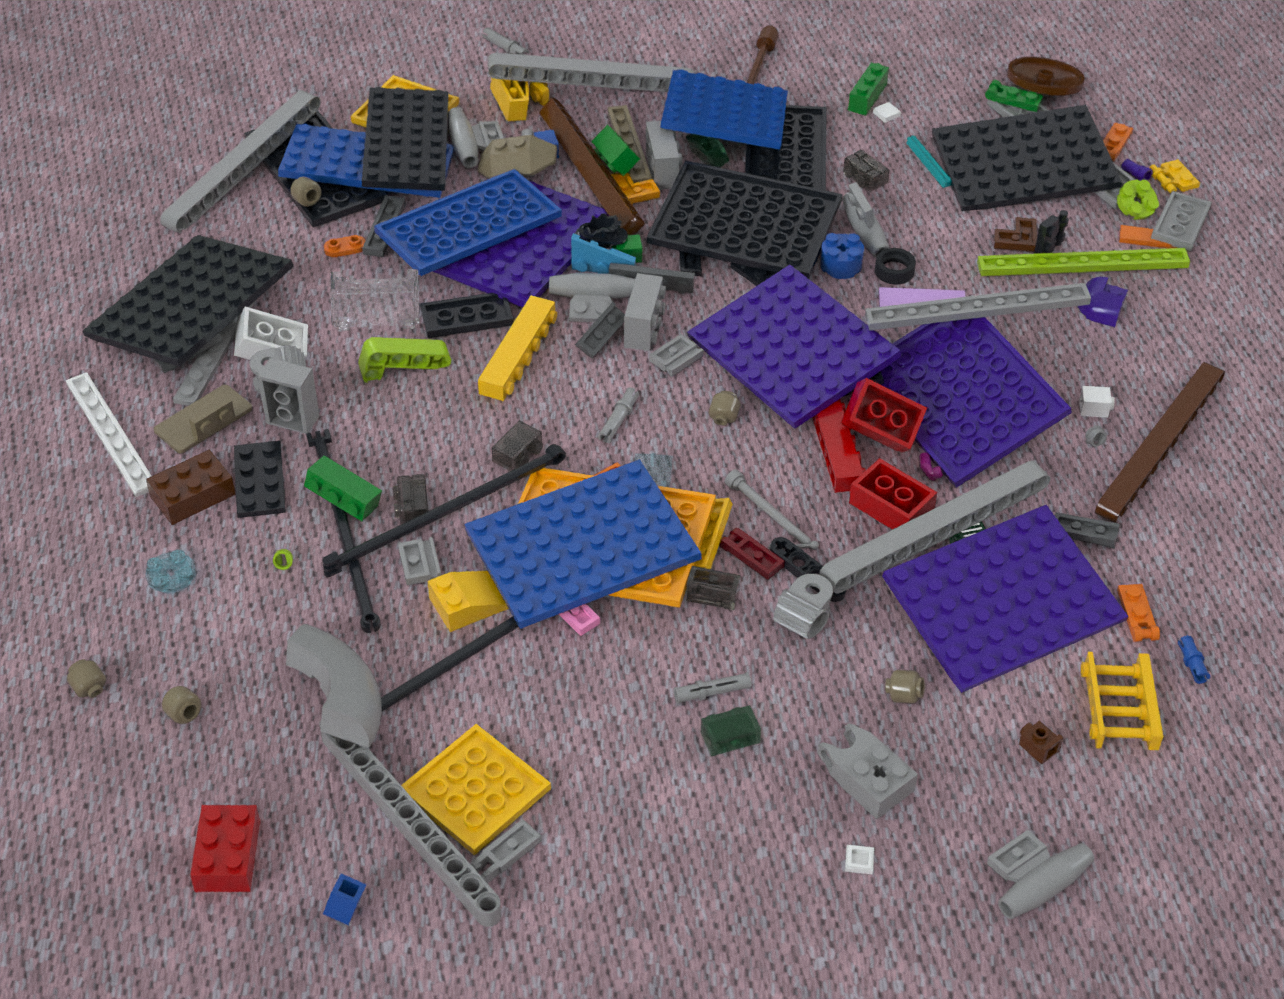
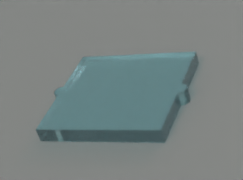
M635 453L634 461L641 460L657 486L670 487L673 456L656 455V453Z

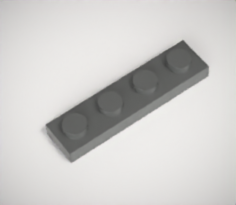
M385 195L363 245V255L384 257L388 244L375 233L374 226L402 215L406 205L405 198Z
M610 263L609 274L636 279L637 273L663 277V286H666V290L678 291L679 293H693L695 273Z

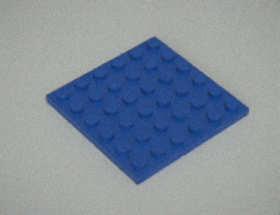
M683 69L673 70L660 128L780 150L788 90H784L781 87H766L760 83L749 84L742 80H727L721 76L710 77L704 73H688Z

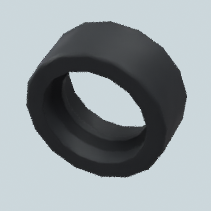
M887 248L882 250L876 257L875 274L881 281L888 284L898 285L907 283L914 277L916 260L909 251L901 248ZM888 262H899L901 264H904L907 268L903 270H893L887 268L883 264Z

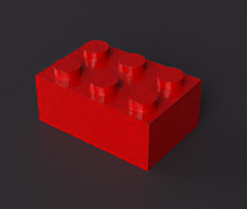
M865 378L857 382L840 424L896 451L905 452L910 450L927 407Z
M879 458L851 484L849 503L893 530L935 509L938 492Z
M257 805L201 806L190 873L195 892H251L260 827Z

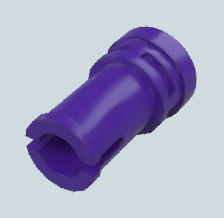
M1129 158L1124 160L1121 169L1135 176V179L1139 181L1144 180V178L1149 180L1153 174L1152 169L1143 165L1140 166Z

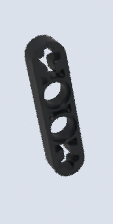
M777 537L771 541L770 551L785 561L784 568L797 578L805 574L820 573L823 565L790 540L784 537ZM794 560H802L805 565L799 567L795 566L792 562ZM810 586L816 592H820V590L817 587ZM847 590L841 593L833 592L830 601H842L846 596Z

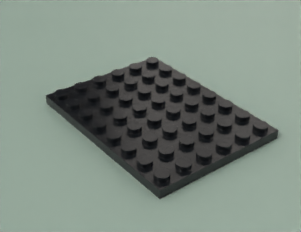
M1087 105L932 128V137L945 171L952 179L951 186L961 211L990 209L1121 188L1122 185L1121 178Z
M685 160L646 237V243L776 273L791 265L809 279L821 252L822 243L829 233L842 202L843 194Z
M197 235L184 247L178 249L173 256L165 260L161 266L151 272L143 281L136 284L131 291L122 296L114 305L106 309L102 315L93 320L82 331L84 336L92 340L181 367L215 337L217 333L240 315L244 307H249L290 271L294 265L291 259Z

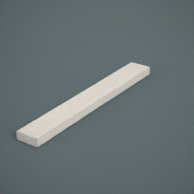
M86 372L66 380L67 386L135 497L148 493L146 479L151 477V474L88 373Z

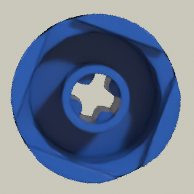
M853 233L849 235L827 234L821 248L820 267L822 271L836 279H849L862 270L864 245L860 241V237Z

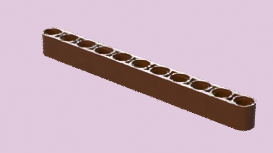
M551 97L539 111L540 115L549 128L554 130L557 140L608 215H616L618 220L621 221L620 228L625 229L628 235H636L645 225V222L566 108L556 98Z
M1206 362L1201 364L1103 494L1096 506L1095 514L1118 523L1117 519L1119 516L1122 517L1128 509V504L1133 502L1138 496V490L1144 488L1149 481L1148 477L1150 474L1153 475L1159 467V462L1163 461L1169 454V448L1175 446L1179 435H1183L1189 427V421L1194 420L1198 414V409L1203 408L1208 401L1207 397L1212 395L1217 389L1218 382H1222L1225 375L1224 370Z

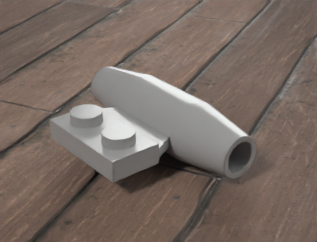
M455 107L448 111V132L454 151L464 167L473 168L478 164V149L485 150L492 140L504 138L499 122L486 121L471 126L462 109Z
M857 182L849 185L850 192L843 196L842 202L847 218L856 234L860 237V241L876 258L882 250L889 248L884 231L875 217L870 204Z
M571 273L550 276L549 294L572 298L570 300L569 322H595L613 302L611 299L631 296L635 279L602 273Z
M1029 830L1025 831L990 855L987 860V864L1006 881L1016 882L999 899L998 905L1001 912L1007 918L1013 919L1040 907L1073 884L1094 862V855L1087 845L1080 843L1050 857L1047 846Z

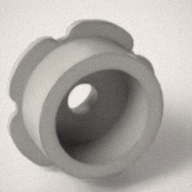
M1099 425L1089 428L1085 435L1087 439L1086 444H1091L1094 447L1103 445L1107 439L1104 429Z

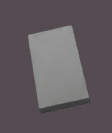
M1172 191L1152 232L1151 239L1191 251L1212 202Z

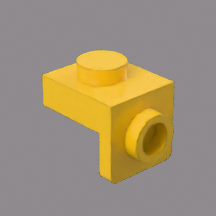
M529 81L530 96L534 102H539L544 106L549 101L548 83Z

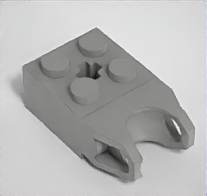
M848 723L844 726L845 731L843 735L849 743V748L841 749L822 742L818 745L817 753L826 765L830 775L871 815L879 819L915 791L918 774L871 732Z

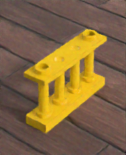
M1088 652L1085 662H1081V677H1086L1092 718L1089 735L1090 739H1095L1096 748L1102 747L1104 737L1142 738L1143 741H1147L1148 750H1159L1163 739V731L1149 654L1139 653L1136 663H1133L1132 666L1095 665L1093 652ZM1097 675L1132 676L1133 679H1137V684L1135 686L1098 685ZM1099 695L1134 696L1136 699H1140L1141 704L1139 707L1101 706ZM1103 716L1138 717L1139 720L1144 721V725L1142 728L1104 727Z

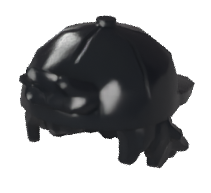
M602 213L598 218L592 216L589 223L581 225L574 233L580 236L579 239L587 242L595 241L598 243V246L605 249L611 245L623 244L628 238L627 231L620 228L621 221L618 220V217L616 215L608 217L605 213Z

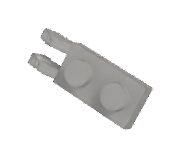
M523 819L482 850V854L470 864L477 872L487 865L488 862L491 864L480 875L488 884L499 873H503L542 841V836Z

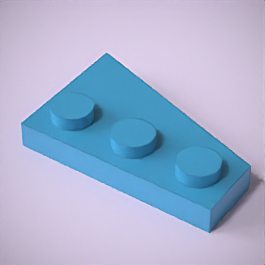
M573 233L571 238L573 270L609 274L610 263L636 266V257L613 248L605 249L598 246L597 242L592 240L590 242L579 239V235Z

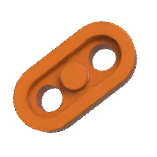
M358 235L333 238L325 242L324 252L329 257L363 252L362 248L365 239Z

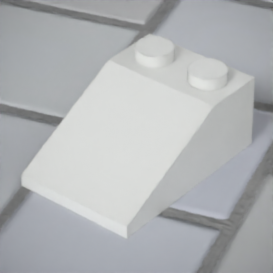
M244 307L236 323L234 356L250 360L255 353L261 350L290 345L296 346L298 349L300 348L301 352H304V357H307L308 325Z

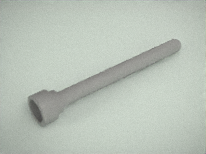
M734 469L726 476L724 482L729 488L736 491L740 490L801 544L811 543V539L746 484L745 476L740 471Z

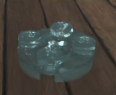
M174 550L173 552L164 553L149 559L145 575L148 585L153 590L173 594L186 589L196 576V568L193 560L185 555L184 551ZM168 570H173V571H174V575H173V576H170L169 574H166V573H167Z

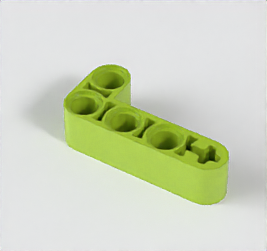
M371 337L367 339L363 344L358 360L362 378L366 383L375 379L381 380L385 368L438 369L448 367L451 364V357L444 341Z

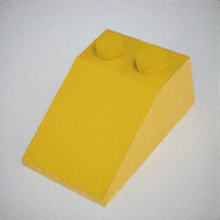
M488 571L449 572L428 580L429 599L449 632L509 609Z

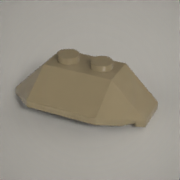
M533 135L492 140L480 155L478 173L490 179L515 169L523 177L533 176L549 165L556 164L557 146Z

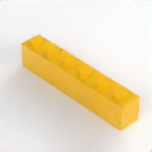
M532 295L529 297L478 379L480 395L504 401L507 395L513 393L515 381L522 378L523 368L530 365L532 354L534 351L537 352L539 350L542 337H547L550 324L556 322L557 311H555L554 301Z

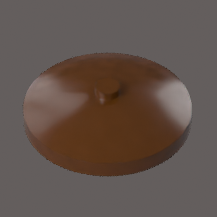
M1021 57L1014 59L1009 63L1007 76L1014 84L1029 91L1046 95L1063 96L1078 93L1082 90L1085 81L1083 73L1077 68L1058 60L1043 57Z

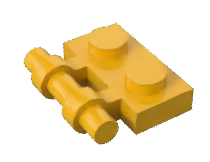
M1179 159L1162 163L1160 167H1157L1155 164L1149 167L1153 170L1152 177L1161 183V187L1170 194L1172 191L1177 192L1176 187L1181 192L1198 188L1200 182Z

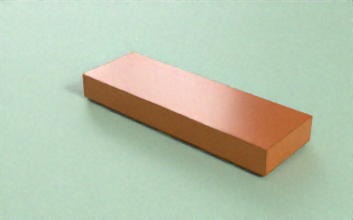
M1120 225V243L1177 248L1171 246L1172 244L1151 239L1154 229Z

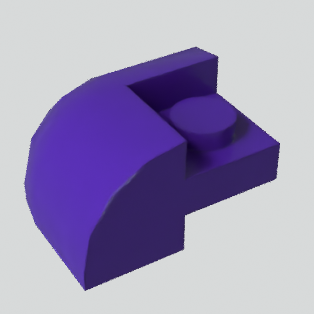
M1109 277L1092 278L1086 283L1091 296L1090 305L1078 306V308L1087 319L1115 327L1128 290L1107 284Z

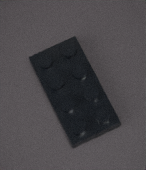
M495 293L420 303L427 338L512 326L514 323L508 299L503 296L500 299L498 294Z
M281 441L234 445L237 517L244 518L286 513Z

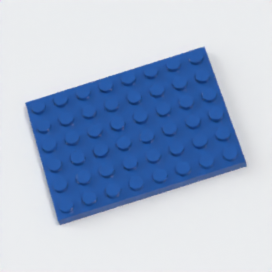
M640 459L465 524L468 536L520 629L702 559L699 548Z

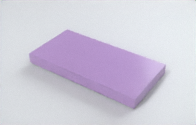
M879 287L878 292L879 307L965 297L964 290Z

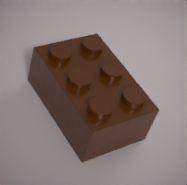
M210 449L146 479L151 499L171 525L236 495L232 476Z

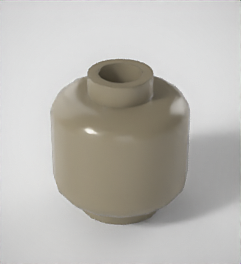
M299 177L292 183L291 195L298 203L309 207L319 201L321 188L319 184L309 177Z
M721 391L715 394L708 411L709 416L718 425L726 426L727 423H734L740 410V400L735 393L730 391Z
M82 659L70 666L66 680L78 697L89 696L94 698L102 693L106 676L95 661Z
M895 670L891 678L886 679L885 691L890 694L893 702L915 704L919 698L924 696V678L920 677L919 673L914 670Z
M176 686L171 688L163 697L162 709L174 722L187 724L198 716L201 709V700L189 688Z

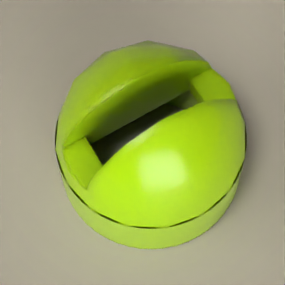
M280 549L276 551L273 557V564L276 568L286 570L292 565L293 555L289 550ZM282 554H285L287 563H285L287 565L285 566L280 565L283 559Z

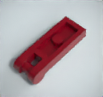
M737 527L730 531L728 537L724 536L720 539V548L734 555L767 580L784 568L785 561Z

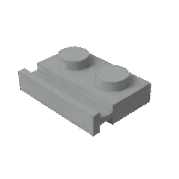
M680 334L649 354V361L664 372H669V375L673 377L703 357L704 350L702 348L698 349L694 342Z
M429 537V540L426 541L418 539L398 543L406 585L428 582L431 578L441 576L432 537Z

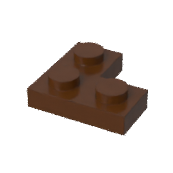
M1016 217L1014 230L995 229V249L1035 251L1037 241L1036 219Z

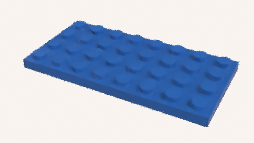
M296 124L278 169V177L293 179L309 177L316 182L441 198L443 192L435 190L362 187L366 132L348 131L346 129L340 130ZM453 144L446 145L445 182L454 154Z
M512 169L379 223L374 227L375 233L420 276H423L562 217V209L517 170Z

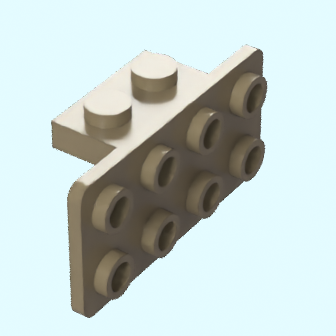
M225 384L156 425L154 433L177 453L182 454L252 411V405L229 385Z

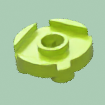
M1130 180L1120 188L1117 195V204L1122 213L1126 216L1134 217L1133 219L1135 220L1150 217L1159 207L1157 195L1147 180ZM1138 197L1141 202L1135 201L1134 198Z

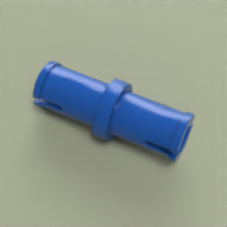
M1192 636L1181 637L1182 642L1178 640L1177 644L1184 655L1183 662L1185 666L1189 667L1195 683L1202 684L1207 682V679H1210V674L1204 665L1202 652L1198 651Z

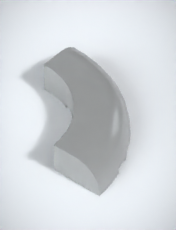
M309 624L301 625L287 640L286 665L303 672L311 679L315 677L320 682V687L327 698L322 707L321 732L369 748L377 735L382 716L380 691L372 671L363 659L345 642Z

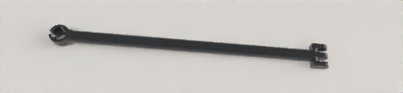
M329 429L324 430L323 437H321L320 431H315L316 438L313 439L311 433H306L309 447L315 446L318 459L323 456L331 459L327 443H332ZM331 503L344 552L355 547L347 515L344 510ZM356 559L348 563L362 615L360 620L361 629L366 633H371V626L368 620H373L372 627L374 632H376L381 626L380 618L373 611L360 561Z
M552 444L545 450L546 454L342 554L338 555L335 551L325 556L322 560L324 576L331 577L342 572V566L546 466L561 463L566 457V452L561 446Z
M512 616L381 697L382 712L518 628L519 626L514 617Z

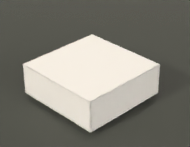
M890 102L873 108V113L885 123L901 115V111Z
M847 845L845 872L873 874L874 847Z

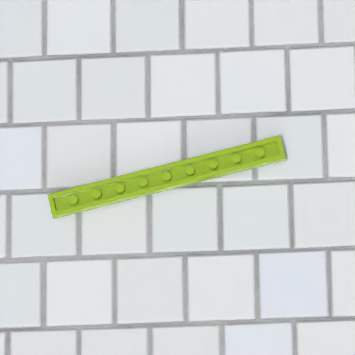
M1185 248L989 255L978 256L977 265L981 276L1189 268L1190 259Z

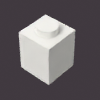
M1082 386L1079 398L1081 416L1108 418L1109 412L1114 409L1115 403L1114 397H1111L1110 387Z

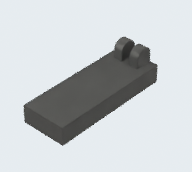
M614 302L608 306L575 344L591 358L600 351L624 323L625 314L615 306Z
M1055 513V517L1071 539L1105 545L1115 549L1120 524Z

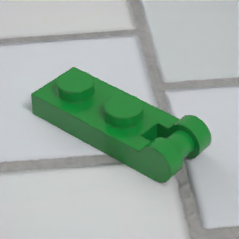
M993 80L985 92V97L988 100L1033 112L1038 111L1043 100V95L1002 85L998 80Z

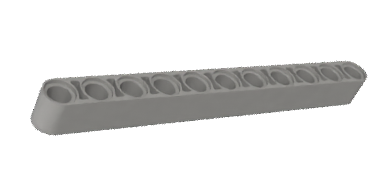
M492 53L487 59L489 75L495 79L668 92L673 70L683 69L688 73L695 74L694 70L682 67L508 53Z
M303 90L298 91L171 204L161 215V225L177 233H182L183 229L186 230L292 135L296 124H304L314 115L320 107V98Z
M1028 461L829 561L821 568L819 574L830 581L833 592L841 593L1040 492L1049 484L1051 478L1035 461Z
M321 732L324 745L482 926L490 927L496 925L501 919L499 896L367 747Z

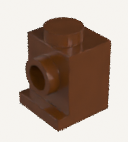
M1040 720L1034 725L1029 722L1020 731L1019 745L1040 764H1043L1060 751L1063 736L1060 734L1056 735Z

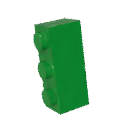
M870 63L850 92L848 111L865 116L868 114L887 86L889 67L879 63Z
M608 124L591 141L596 147L594 149L595 152L614 173L618 171L624 176L640 160L638 155Z
M321 457L307 469L304 487L358 520L363 521L378 507L382 490L328 457Z

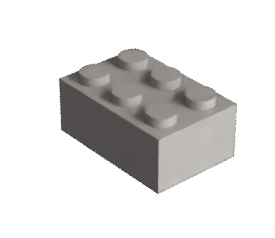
M661 121L646 122V157L650 174L659 190L671 189L681 170L679 165H682V153H678L679 141L676 140V131L660 128Z
M637 273L624 316L625 348L650 351L652 344L656 345L658 336L656 329L660 330L662 317L660 315L665 314L666 303L662 302L666 295L663 277Z
M270 358L258 375L266 424L304 434L309 433L319 418L313 369Z

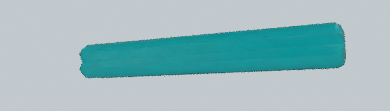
M915 135L908 136L906 144L943 188L951 186L952 179Z

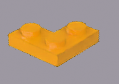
M628 172L624 176L620 173L611 174L632 204L660 198V190L653 179L633 183Z

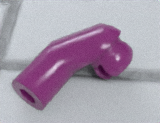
M926 452L919 455L920 468L928 479L936 481L935 479L942 478L941 467L936 466L932 468L930 455Z

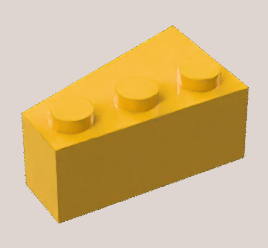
M491 77L490 89L506 120H526L529 102V81L495 79Z

